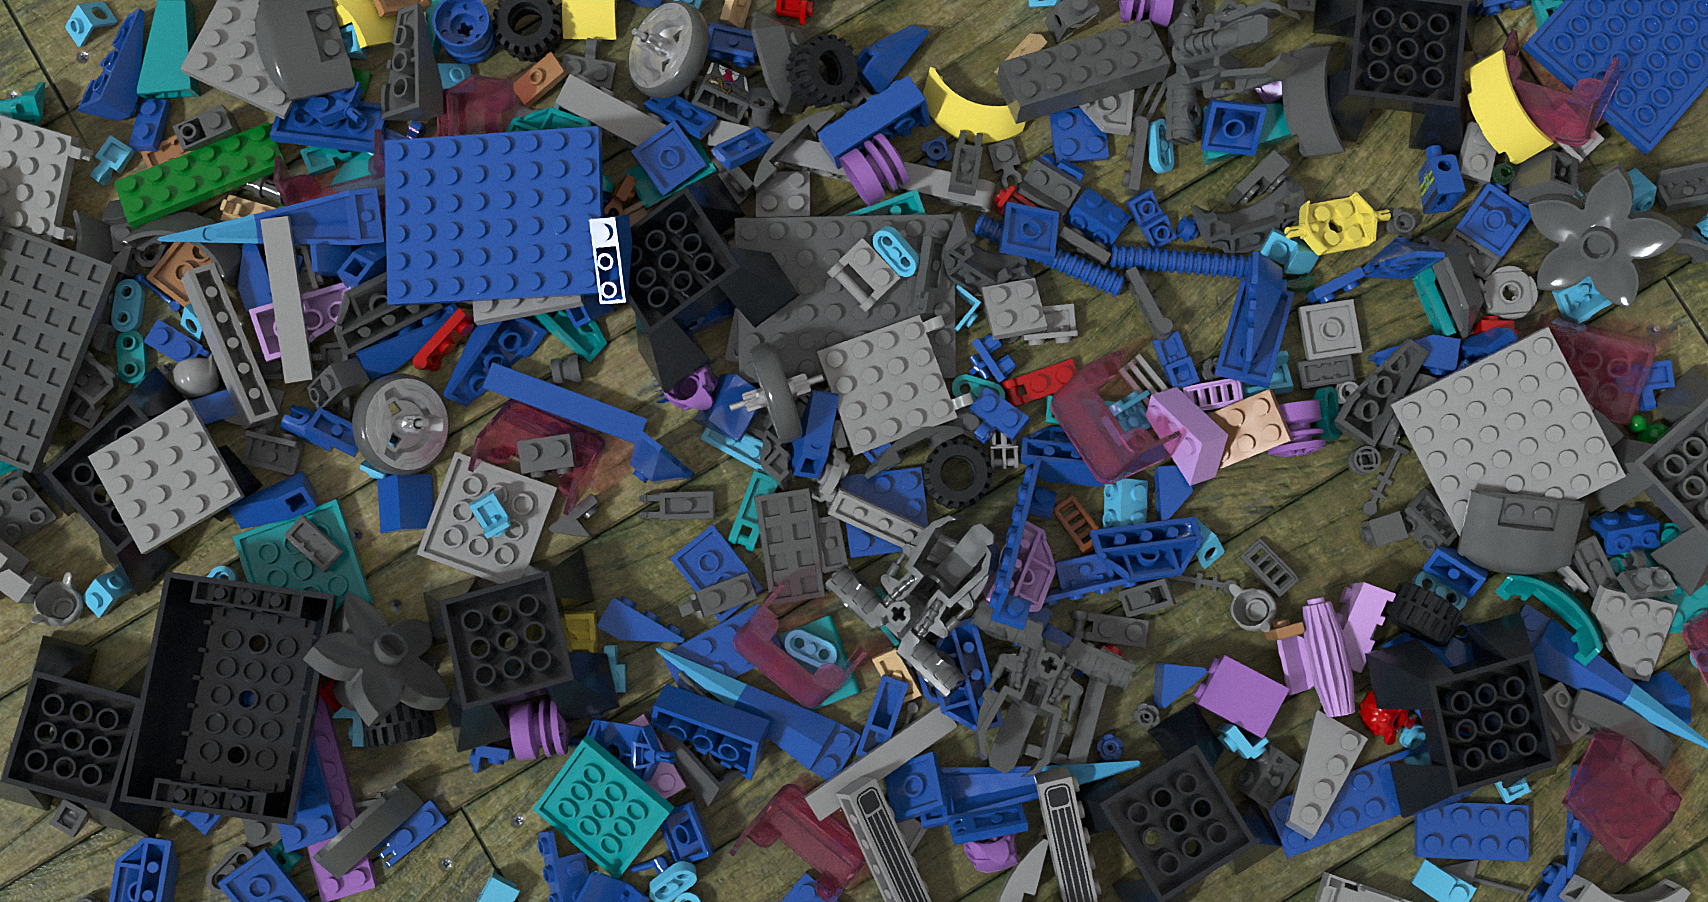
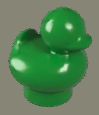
M1638 414L1631 416L1627 421L1628 429L1633 433H1638L1636 441L1652 443L1668 429L1667 426L1660 423L1647 425L1646 418Z

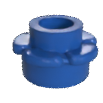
M1184 216L1180 220L1176 229V236L1182 238L1183 242H1188L1190 239L1194 240L1198 235L1199 229L1195 218L1192 217L1191 219Z
M1113 734L1103 735L1102 739L1096 744L1097 752L1100 753V757L1105 761L1118 760L1123 754V742L1119 737H1114ZM1109 745H1112V750H1108Z

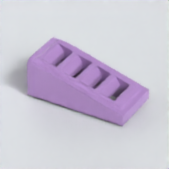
M1233 379L1183 387V393L1203 412L1222 409L1245 399L1242 382ZM1227 385H1232L1234 400L1229 398ZM1218 387H1220L1223 402H1219L1217 393ZM1208 389L1210 393L1211 404L1207 403L1205 390ZM1196 392H1198L1200 406H1198Z

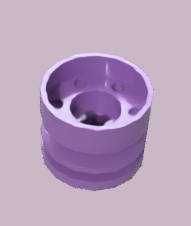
M1119 0L1121 22L1129 23L1132 11H1134V23L1141 21L1143 13H1148V19H1150L1153 26L1167 27L1170 22L1174 0Z
M881 133L873 137L875 146L869 140L864 142L867 156H864L858 149L854 148L840 157L841 165L859 196L869 207L885 197L882 184L885 183L894 192L898 189L896 180L902 186L910 181L898 151Z
M1318 400L1279 405L1293 440L1269 449L1268 456L1297 457L1312 454L1319 449L1326 448L1325 440H1312V437L1324 434V429L1310 428V423L1322 419Z
M547 699L540 700L539 712H536L532 701L511 704L510 733L513 751L518 761L537 759L541 745L547 757L554 756L555 750L558 756L568 753L569 722H565L553 699H551L550 704Z

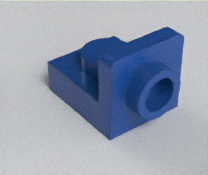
M488 744L472 749L470 755V765H473L472 772L480 773L483 771L485 758H488V763L504 765L505 761L513 759V747Z

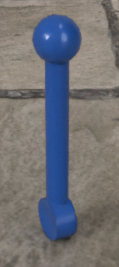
M137 273L134 276L135 281L144 284L166 301L171 310L175 312L181 310V304L176 300L170 299L147 281L143 273Z

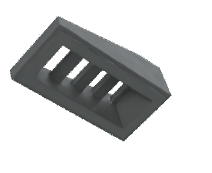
M1260 538L1239 556L1275 597H1281L1300 580ZM1261 549L1264 553L1253 562L1250 558ZM1269 558L1271 562L1261 570L1258 566ZM1276 566L1279 570L1269 578L1266 574ZM1284 575L1287 579L1277 586L1275 582Z

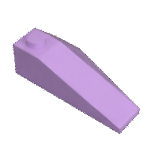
M344 283L302 294L309 343L335 326L344 292L348 291ZM273 303L249 309L266 362L281 358Z

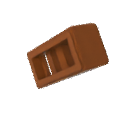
M1072 494L1053 508V513L1084 555L1095 549L1092 540L1085 544L1082 541L1090 536L1091 530H1097L1099 527L1076 496ZM1072 506H1075L1077 508L1075 511H1073L1066 517L1062 515V513L1067 511ZM1079 515L1083 517L1072 526L1069 525V522ZM1088 524V529H1086L1079 535L1075 533L1077 530Z

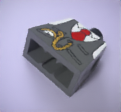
M711 63L700 82L692 104L738 124L750 105L747 79L743 75L732 71V67L729 64Z

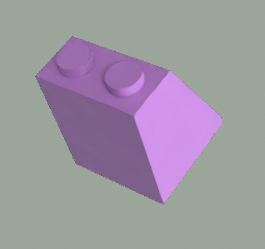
M1219 655L1218 658L1214 657L1207 667L1209 674L1205 682L1200 681L1193 693V696L1196 697L1194 703L1224 721L1235 725L1247 734L1263 739L1290 689L1225 655Z

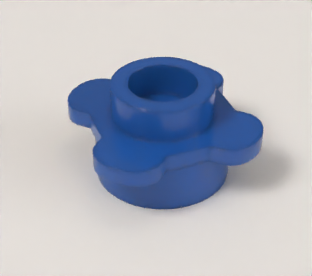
M938 136L929 142H924L921 146L922 152L927 156V164L931 167H935L941 161H949L952 157L951 151L947 148L946 139L942 136ZM935 149L939 150L938 154L934 153Z

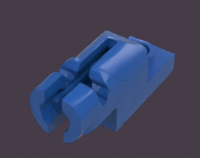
M294 404L289 407L291 414L290 416L284 415L280 429L293 436L297 435L300 439L328 452H332L336 448L356 457L359 449L354 440L351 422L320 407L316 412Z

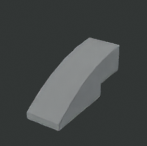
M1040 836L1020 856L1019 863L1014 865L1007 875L996 902H1022L1024 893L1036 894L1048 847L1047 837Z

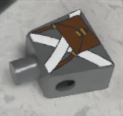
M1063 0L1054 5L1045 20V24L1056 44H1059L1101 23V11L1095 0Z

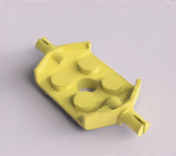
M1357 192L1347 198L1310 204L1309 200L1300 207L1299 225L1286 227L1285 234H1287L1286 238L1288 239L1300 236V239H1303L1319 256L1370 246L1376 241L1377 222L1390 220L1391 214L1388 209L1374 211ZM1329 223L1337 227L1338 233L1330 229Z

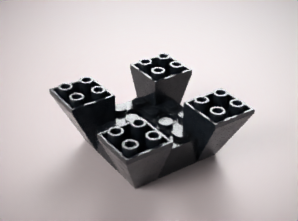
M1316 0L1313 33L1346 37L1343 71L1327 76L1330 111L1342 141L1356 142L1371 108L1412 112L1409 138L1410 149L1425 150L1433 145H1441L1444 153L1460 154L1468 110V99L1461 82L1463 52L1473 50L1477 0ZM1402 23L1407 24L1410 30L1404 28ZM1372 46L1377 47L1381 53L1375 52ZM1399 49L1404 50L1407 56L1402 55ZM1427 52H1428V53H1431V55L1434 57V59H1431V58L1427 55ZM1397 75L1403 77L1405 83L1400 82Z
M719 175L685 186L630 227L632 253L628 302L610 303L615 312L627 303L632 307L636 316L638 351L665 393L710 362V359L688 326L729 297L752 326L756 328L800 296L771 253L730 247L722 233L735 224V218H743L746 215Z
M157 367L150 370L113 404L108 415L78 442L72 440L40 468L38 474L32 476L66 516H70L77 510L97 532L102 556L137 596H141L181 558L167 542L147 554H141L111 498L106 501L107 491L88 456L186 400ZM229 446L218 447L220 454L244 494V498L254 494L263 486L247 466L241 463V460ZM226 507L212 517L223 522L231 513Z
M582 549L532 562L527 566L522 578L484 589H479L478 580L475 578L423 593L434 645L448 643L457 683L450 691L451 698L447 702L458 753L510 739V724L505 705L550 693L566 723L620 708L608 654L573 652L564 610L595 602ZM504 610H509L508 618L500 622V613ZM542 629V637L537 641H533L532 635L534 631ZM514 636V645L511 648L506 649V640L509 637ZM487 644V652L482 656H478L479 647ZM520 663V673L516 676H512V667L515 664Z
M1520 612L1467 625L1474 661L1448 668L1419 640H1412L1365 653L1377 708L1420 710L1429 751L1389 763L1402 818L1455 804L1478 788L1502 781V786L1506 789L1556 774L1559 764L1534 652Z
M43 635L13 742L10 743L0 776V798L49 811L53 797H60L82 803L102 826L143 837L156 838L164 807L120 801L147 664L120 688L90 681L89 677L98 649ZM86 706H88L90 710L88 718L85 715ZM51 727H53V729H54V736H53V738H52V736L50 735V728H51ZM78 733H79L80 736H81V744H80V745H79L78 742H77V735H78ZM105 741H107L109 746L107 753L103 748ZM69 762L73 765L72 773L68 768Z
M1194 702L1163 720L1157 726L1147 730L1164 759L1122 785L1111 775L1079 785L1080 791L1075 792L1076 800L1082 802L1085 818H1080L1082 827H1087L1089 835L1113 829L1136 867V870L1111 884L1122 902H1188L1185 889L1224 864L1228 863L1234 874L1237 875L1282 847L1257 803L1250 798L1238 807H1235L1212 768L1222 754L1223 748ZM1098 760V761H1096L1095 763H1103V762H1102L1101 760ZM1160 790H1165L1167 794L1166 801L1163 804L1157 805L1154 800L1155 794ZM1199 800H1204L1206 804L1204 812L1196 814L1194 812L1195 803ZM1175 815H1180L1182 819L1180 827L1171 829V818ZM1150 830H1156L1158 833L1157 840L1152 844H1147L1145 840L1146 834ZM1190 840H1195L1197 843L1196 850L1193 853L1187 854L1185 852L1186 843Z

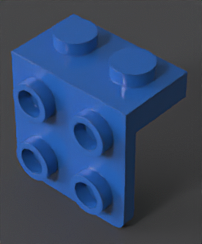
M594 871L589 875L576 902H648L650 898L632 883Z

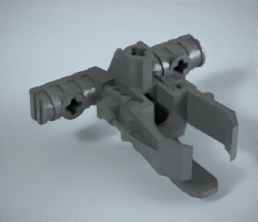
M1174 0L1167 28V48L1172 47V57L1176 63V74L1166 78V141L1180 146L1196 142L1197 125L1202 117L1200 106L1197 103V91L1203 90L1204 97L1210 100L1227 97L1231 94L1240 93L1247 95L1250 90L1257 89L1270 82L1284 81L1298 68L1300 59L1287 53L1281 52L1274 60L1266 63L1264 67L1245 68V63L1241 62L1236 56L1231 55V52L1236 49L1264 43L1271 36V19L1282 15L1284 17H1293L1300 21L1298 13L1269 0H1263L1249 6L1239 4L1237 9L1231 11H1222L1214 15L1208 14L1205 17L1204 26L1199 28V20L1202 19L1204 12L1202 2L1200 0ZM1229 80L1235 83L1234 89L1220 88L1221 83Z
M961 514L950 515L931 522L911 543L903 546V552L897 561H894L886 574L881 576V583L889 593L885 599L879 597L874 591L873 585L867 579L856 574L854 571H850L846 564L834 572L832 578L828 579L825 583L826 589L830 592L833 591L839 601L851 612L854 611L858 614L856 617L861 621L864 620L870 630H873L876 626L881 627L885 625L901 640L896 654L900 658L903 656L910 667L913 666L917 669L916 672L930 686H935L942 697L954 694L959 689V686L964 683V679L967 676L960 672V669L955 666L954 660L946 652L937 649L934 645H930L927 639L932 633L941 638L950 636L968 611L976 607V600L982 594L990 577L998 570L1001 550L995 543V533L984 523L970 528L953 551L936 569L930 564L924 563L945 527L950 526L958 519L967 518ZM908 556L910 559L905 568L909 572L900 579L896 575L901 569V563ZM985 557L982 563V570L958 590L956 587ZM959 605L964 607L957 616L954 615L946 622L944 618L951 608Z
M985 598L983 600L980 599L969 624L978 626L979 629L984 630L986 634L994 638L1018 643L1020 647L1017 655L1002 654L999 656L998 662L991 674L992 678L986 690L982 693L983 701L977 719V730L973 735L976 755L983 761L987 759L985 750L987 737L985 733L1004 700L1009 702L1010 706L1003 719L1004 726L999 728L988 756L990 767L1006 774L1015 768L1036 715L1048 717L1039 759L1028 772L1020 776L1031 777L1050 763V759L1055 755L1065 734L1071 730L1070 724L1073 713L1076 711L1080 696L1083 693L1082 686L1071 679L1073 670L1079 669L1097 682L1115 687L1119 686L1122 690H1126L1128 683L1132 680V673L1135 672L1137 666L1134 665L1135 662L1129 659L1128 661L1122 660V656L1103 648L1096 649L1089 642L1087 644L1082 643V639L1077 637L1073 641L1070 640L1067 647L1042 638L1044 623L1039 621L1035 623L1030 620V617L1027 618L1024 630L992 621L993 609L988 608L989 601ZM1006 669L1010 672L1006 686L1001 687L998 692L993 691L992 689L997 679L1002 676ZM1063 695L1070 696L1067 707L1069 710L1065 721L1060 719L1062 709L1057 708Z

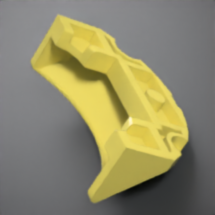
M1503 49L1476 61L1464 71L1465 80L1468 82L1471 90L1467 97L1472 113L1482 133L1499 154L1506 152L1510 162L1517 165L1554 144L1552 138L1545 135L1533 123L1520 104L1510 81Z
M930 67L923 96L926 98L929 114L935 120V124L947 134L959 139L960 130L966 131V141L974 143L976 134L980 133L983 134L981 144H994L1010 137H1016L1023 132L1026 122L1016 124L1007 105L986 106L966 100L953 92L942 81L943 77L937 74L936 68Z

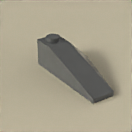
M653 705L645 710V714L647 715L650 722L652 718ZM654 727L667 751L675 752L676 756L673 757L676 758L675 764L688 786L707 807L725 797L745 778L742 776L743 771L734 766L730 769L720 764L722 760L709 752L706 755L698 752L693 743L688 740L681 742Z

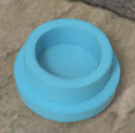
M1415 723L1410 730L1404 727L1400 733V744L1411 750L1416 749L1426 741L1424 727L1418 723Z

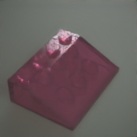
M1541 313L1535 332L1546 326L1549 327L1587 402L1594 407L1592 412L1594 413L1597 410L1610 421L1629 425L1657 350L1653 341L1583 323L1578 324L1571 320Z
M1596 731L1565 794L1562 804L1619 864L1625 865L1672 822L1676 811L1680 807L1682 798L1626 735Z

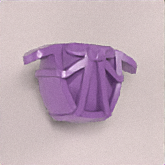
M707 363L669 392L665 393L663 391L665 398L673 405L684 411L691 408L707 410L713 406L714 401L710 394L717 387L719 379L713 374L709 368L710 365Z
M1017 833L964 843V852L977 871L984 873L1001 871L1019 863L1015 841Z

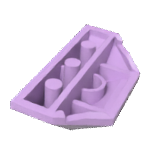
M1026 521L1008 594L1031 601L1029 612H1039L1054 577L1056 565L1051 549L1046 541L1045 530ZM999 560L998 570L1001 568V564H1002V563H1000V560ZM998 570L990 577L984 591V596L989 602L996 588L994 583Z

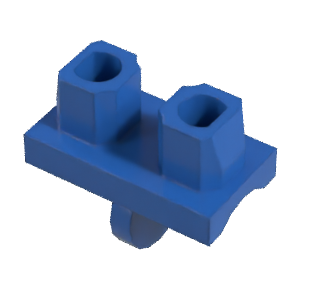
M992 334L983 339L977 338L971 342L984 360L981 362L976 354L969 358L975 366L969 371L971 376L979 373L984 380L991 377L986 370L988 366L996 380L1002 383L1008 379L1007 375L1017 367L1010 354L999 361L995 359L992 353L1003 346L1000 339L993 340Z

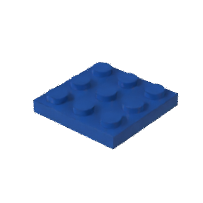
M921 467L885 471L869 479L866 478L865 474L841 478L842 489L923 526H929ZM846 523L850 558L903 552L902 547Z

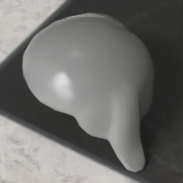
M213 354L207 359L189 358L182 360L171 371L176 389L188 397L196 399L215 393L219 387V373Z
M66 572L62 581L49 583L40 589L35 596L33 604L37 615L31 619V622L35 624L41 622L47 626H67L78 620L82 614L84 602L77 591L76 585L72 582L71 572Z
M1230 584L1229 590L1234 596L1230 611L1237 624L1247 631L1256 632L1262 630L1263 632H1269L1277 613V606L1273 597L1262 589H1242L1236 584Z

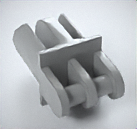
M994 432L989 439L990 466L992 470H994V467L1006 469V466H1014V469H1018L1017 438L1014 442L1010 440V444H1007V437L999 432V444L996 445ZM1013 450V458H1006V451ZM994 451H1001L1002 458L994 459Z

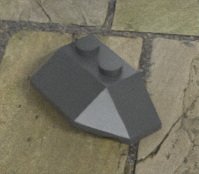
M756 11L752 13L751 33L765 82L773 98L779 104L778 109L780 113L797 116L801 114L805 100L799 101L796 98L798 94L796 92L792 93L790 89L792 87L791 81L787 82L786 78L789 75V71H786V64L790 63L788 57L789 54L794 52L793 49L805 41L800 28L777 16Z
M1423 236L1420 238L1422 244L1445 252V258L1432 265V268L1461 337L1465 338L1469 335L1484 302L1482 294L1487 293L1481 278L1476 280L1471 269L1476 268L1470 253L1464 254L1462 249L1431 237Z
M387 272L344 292L334 333L343 354L347 356L443 307L441 303L401 306L387 305Z

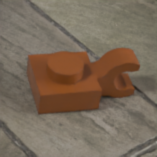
M627 174L618 182L608 200L609 203L603 208L604 216L608 214L609 210L613 211L616 216L624 215L622 204L624 202L628 204L634 196L636 190L633 187L637 179Z

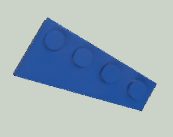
M909 75L902 80H896L888 89L880 94L872 95L866 103L858 108L850 109L836 122L826 124L817 133L821 147L836 168L840 169L842 168L840 157L854 148L858 149L864 156H867L864 142L869 140L875 146L873 137L878 133L884 135L890 142L893 137L899 134L902 138L912 134V128L921 125L923 128L931 125L926 98Z
M669 684L664 686L654 703L651 718L652 726L681 742L688 740L693 743L698 752L704 755L709 752L722 760L720 764L729 769L732 766L743 771L742 776L750 781L762 760L770 720Z

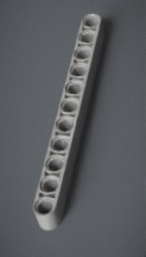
M717 120V125L709 132L706 148L712 150L714 146L751 128L745 125ZM771 131L763 132L773 143L782 135ZM801 138L773 164L798 171H810L811 174L850 182L843 167L840 169L836 168L821 147L820 142ZM764 153V154H762V155H760V156H758V157H756V158H754V159H752V160H753V161L761 162L762 158L764 157V155H765L766 153ZM904 162L910 181L902 186L896 180L898 189L894 191L895 193L904 194L917 189L921 199L979 212H990L996 184L978 178L975 196L948 192L951 172ZM885 183L882 184L884 190L893 192Z

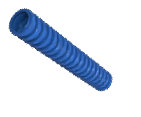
M983 213L979 216L974 227V235H981V239L988 238L990 243L994 241L997 242V246H1000L1001 221L995 222L993 217L986 218V214ZM1061 247L1059 249L1056 248L1055 258L1052 263L1040 261L1043 263L1042 266L1046 267V265H1049L1051 270L1056 268L1060 274L1065 272L1067 277L1070 275L1074 276V280L1080 279L1083 284L1087 282L1090 287L1094 285L1099 291L1103 289L1106 294L1108 292L1112 293V297L1118 296L1125 281V275L1121 274V276H1118L1116 271L1111 273L1109 268L1104 270L1101 268L1102 265L1098 264L1095 266L1093 261L1088 263L1086 258L1079 259L1077 254L1074 256L1070 255V251L1064 252Z
M1113 244L1110 249L1109 265L1111 268L1119 266V269H1123L1125 266L1128 270L1136 266L1137 270L1144 268V271L1152 269L1153 272H1157L1159 269L1162 273L1169 270V273L1177 271L1178 274L1186 272V275H1190L1193 272L1197 276L1202 273L1203 276L1211 274V277L1219 275L1220 278H1224L1227 275L1228 278L1236 276V279L1244 277L1246 280L1252 256L1244 258L1243 255L1236 257L1235 254H1231L1230 257H1227V254L1219 256L1218 253L1210 255V252L1202 254L1200 251L1193 254V251L1185 253L1184 250L1177 252L1176 249H1172L1169 252L1166 248L1160 251L1159 248L1151 250V247L1143 249L1142 246H1138L1135 249L1132 245L1126 248V245L1118 247L1117 244Z

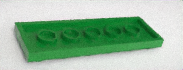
M266 122L115 181L114 185L128 224L132 229L288 168L278 143L272 141L270 137L272 129L270 124Z

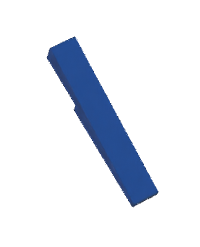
M493 362L482 387L635 444L637 433L640 429L643 431L647 421L644 417Z

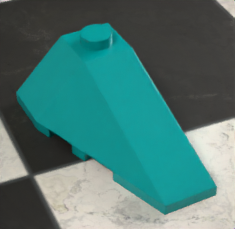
M566 310L530 316L588 363L607 344L596 321L575 329Z

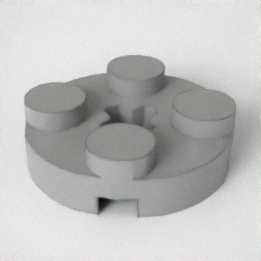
M1505 266L1498 268L1489 274L1485 281H1482L1487 292L1482 294L1484 299L1482 305L1488 316H1498L1499 320L1514 321L1524 317L1537 301L1538 291L1535 281L1518 267ZM1505 287H1509V291H1514L1515 296L1511 297L1510 301L1503 296L1502 292L1505 291Z
M836 448L830 449L832 454L828 455L819 479L812 478L816 485L815 489H809L810 497L820 502H831L834 499L839 479L844 478L849 470L850 464L845 462V453Z

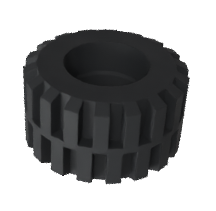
M499 0L497 2L499 9H494L493 11L495 19L492 20V26L495 29L494 33L510 56L513 58L517 56L519 61L523 62L528 58L532 63L536 62L537 57L543 59L548 52L555 53V45L560 47L562 43L560 36H563L562 18L552 0ZM527 15L542 17V24L534 34L521 36L515 33V26L522 17Z
M823 34L802 42L793 49V53L789 54L788 60L790 63L786 64V71H789V75L786 78L787 82L791 81L792 87L790 89L792 93L796 92L798 94L796 98L799 101L805 100V105L821 108L842 102L856 91L855 85L859 84L860 81L857 73L861 72L860 66H857L856 63L859 59L857 55H853V47L845 45V39H837V35L833 34L828 36ZM819 59L827 67L829 74L828 83L819 74Z
M964 439L948 440L943 444H939L929 454L923 470V483L928 491V495L937 504L946 506L948 509L955 508L960 510L975 505L985 496L992 482L993 470L989 463V457L983 453L984 450L981 447L978 448L971 441L965 442L963 441ZM962 459L972 467L974 473L973 481L966 489L960 491L952 490L943 483L941 471L949 460Z
M1400 582L1394 591L1396 596L1393 602L1389 601L1383 610L1384 615L1394 625L1412 636L1435 646L1447 647L1464 617L1462 613L1449 601L1430 590L1413 583Z
M399 702L384 720L370 727L361 718L365 744L369 748L430 737L437 732L433 710L415 709L402 702Z

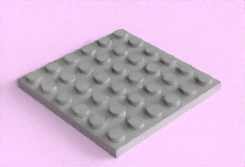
M1547 326L1390 403L1459 537L1470 489L1575 501L1626 477Z

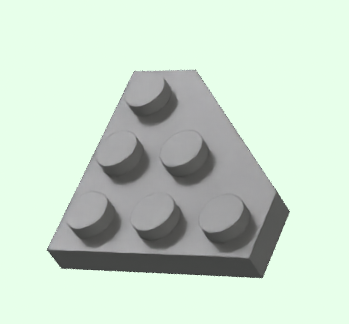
M1135 89L1083 104L1079 107L1102 132L1129 136Z
M1599 585L1590 612L1594 620L1597 621L1602 631V638L1616 661L1617 670L1626 677L1649 682L1678 605L1671 601L1654 597L1631 601L1624 590Z

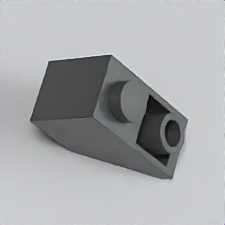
M222 104L172 126L184 152L194 151L241 133L234 114Z
M358 357L330 364L307 387L311 401L315 403L317 409L320 407L325 410L358 393L370 380Z

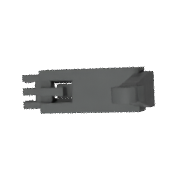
M1089 679L1069 756L1067 758V754L1056 751L1050 762L1059 765L1086 764L1107 684ZM1024 742L1018 760L1023 754L1039 758L1041 747Z

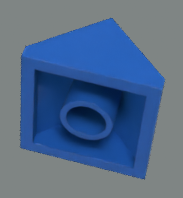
M1212 99L1204 112L1201 150L1255 156L1267 105Z
M720 374L717 387L710 394L714 401L713 406L707 410H699L694 421L740 443L760 408L750 412L747 411L746 407L731 411L729 405L742 401L743 393L755 390L756 388L737 374Z
M432 474L392 475L385 479H377L380 533L425 530L434 509Z
M1155 663L1152 702L1158 707L1166 708L1208 671L1203 667Z
M1667 671L1651 676L1649 682L1641 680L1635 683L1686 724L1691 723L1690 694ZM1656 726V727H1657L1658 729H1660L1663 733L1668 732L1667 730L1662 729V728Z
M696 798L675 806L660 826L674 864L679 861L690 863L713 855L716 850Z

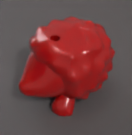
M1373 690L1368 691L1365 698L1360 702L1359 714L1364 729L1370 731L1372 735L1384 736V743L1387 745L1395 743L1396 735L1402 726L1410 730L1415 724L1416 719L1408 716L1409 709H1378Z

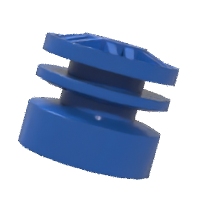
M442 0L435 9L432 19L434 31L443 49L451 59L457 63L471 65L480 63L491 55L496 47L497 37L494 33L495 29L492 26L490 14L481 0Z

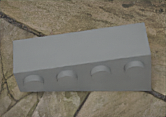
M569 74L554 104L555 109L587 119L591 122V125L599 126L602 136L612 138L614 135L618 137L617 142L631 150L666 127L662 123L663 119L652 113L646 115L638 111L639 107L628 100L622 102L614 98L615 94L604 87L597 89L590 85L591 81L580 74H576V76Z

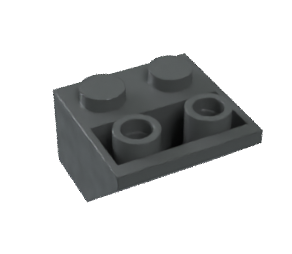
M1550 150L1533 155L1517 165L1512 164L1509 196L1517 201H1525L1527 203L1530 202L1531 198L1546 194L1573 196L1577 190L1578 159Z

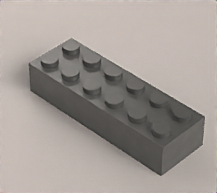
M1150 19L1002 61L999 64L996 81L1015 123L1019 124L1165 80L1171 62Z

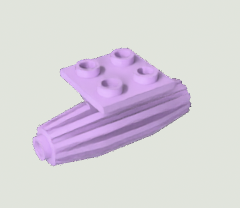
M1324 597L1308 599V605L1303 606V626L1305 632L1277 640L1287 688L1290 689L1288 694L1292 695L1315 688L1327 717L1352 714L1355 712L1354 677L1343 630L1331 601L1325 602Z

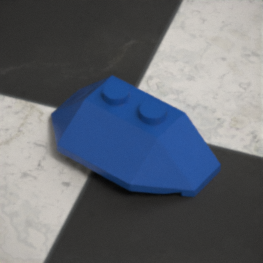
M1047 426L1035 431L1031 435L1022 437L1021 462L1025 466L1033 467L1035 459H1040L1038 476L1045 482L1100 487L1132 471V448L1128 445L1119 447L1115 439L1103 431Z
M1195 516L1090 531L1097 557L1128 583L1181 576L1203 541Z
M968 618L961 620L950 636L945 638L939 637L935 644L937 649L946 652L954 660L955 666L967 678L964 679V683L959 686V689L954 694L947 697H942L938 693L939 690L935 686L934 688L941 713L976 732L979 710L983 701L982 693L986 690L991 680V674L978 627L970 625L969 623L972 619ZM1000 708L987 730L1004 726Z
M143 837L137 844L121 855L115 862L109 902H173L179 869L174 840Z

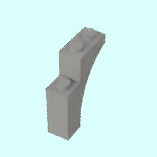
M1574 874L1558 897L1564 902H1685L1691 893L1683 886L1664 878L1654 886L1640 892L1612 894L1603 892L1592 882Z

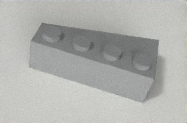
M1316 710L1312 716L1295 789L1285 822L1287 827L1309 840L1316 835L1368 739L1335 719L1327 717L1326 714L1319 710Z

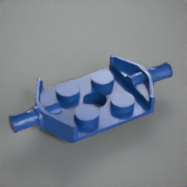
M358 81L354 89L330 93L327 97L315 96L294 101L323 125H330L345 118L353 119L358 125L362 124L361 120L363 122L366 120V115L357 110L363 95V89Z
M599 718L592 721L586 736L589 735L644 782L651 781L660 762L673 764L676 758H673L676 756L675 752L661 750L652 725L638 726L605 721V718ZM573 736L570 739V743H572L570 747L573 749L577 748L584 738ZM614 745L619 749L618 758L613 754Z

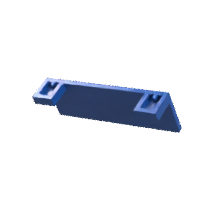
M1037 458L1034 461L1033 467L1027 466L1023 481L1020 483L1017 492L1018 504H1015L1012 512V525L1009 526L1005 541H1007V544L1003 549L1000 563H1002L1001 568L997 572L994 583L996 588L992 593L988 608L993 609L992 621L1021 630L1025 628L1031 601L1010 595L1008 591L1027 515L1029 513L1050 520L1057 492L1035 486L1041 462Z

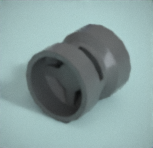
M579 355L570 356L565 362L560 358L551 359V371L556 386L564 385L567 379L575 383L583 381V370Z
M1371 446L1355 449L1347 457L1348 469L1356 475L1374 472L1381 464L1380 453Z

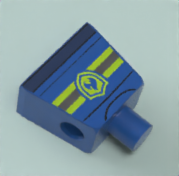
M1433 145L1425 149L1427 159L1418 172L1424 214L1450 212L1465 193V186L1456 156L1453 154L1443 155L1442 146Z

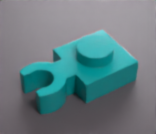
M310 146L300 150L310 177L336 169L335 161L348 162L353 158L351 152L340 153V149Z

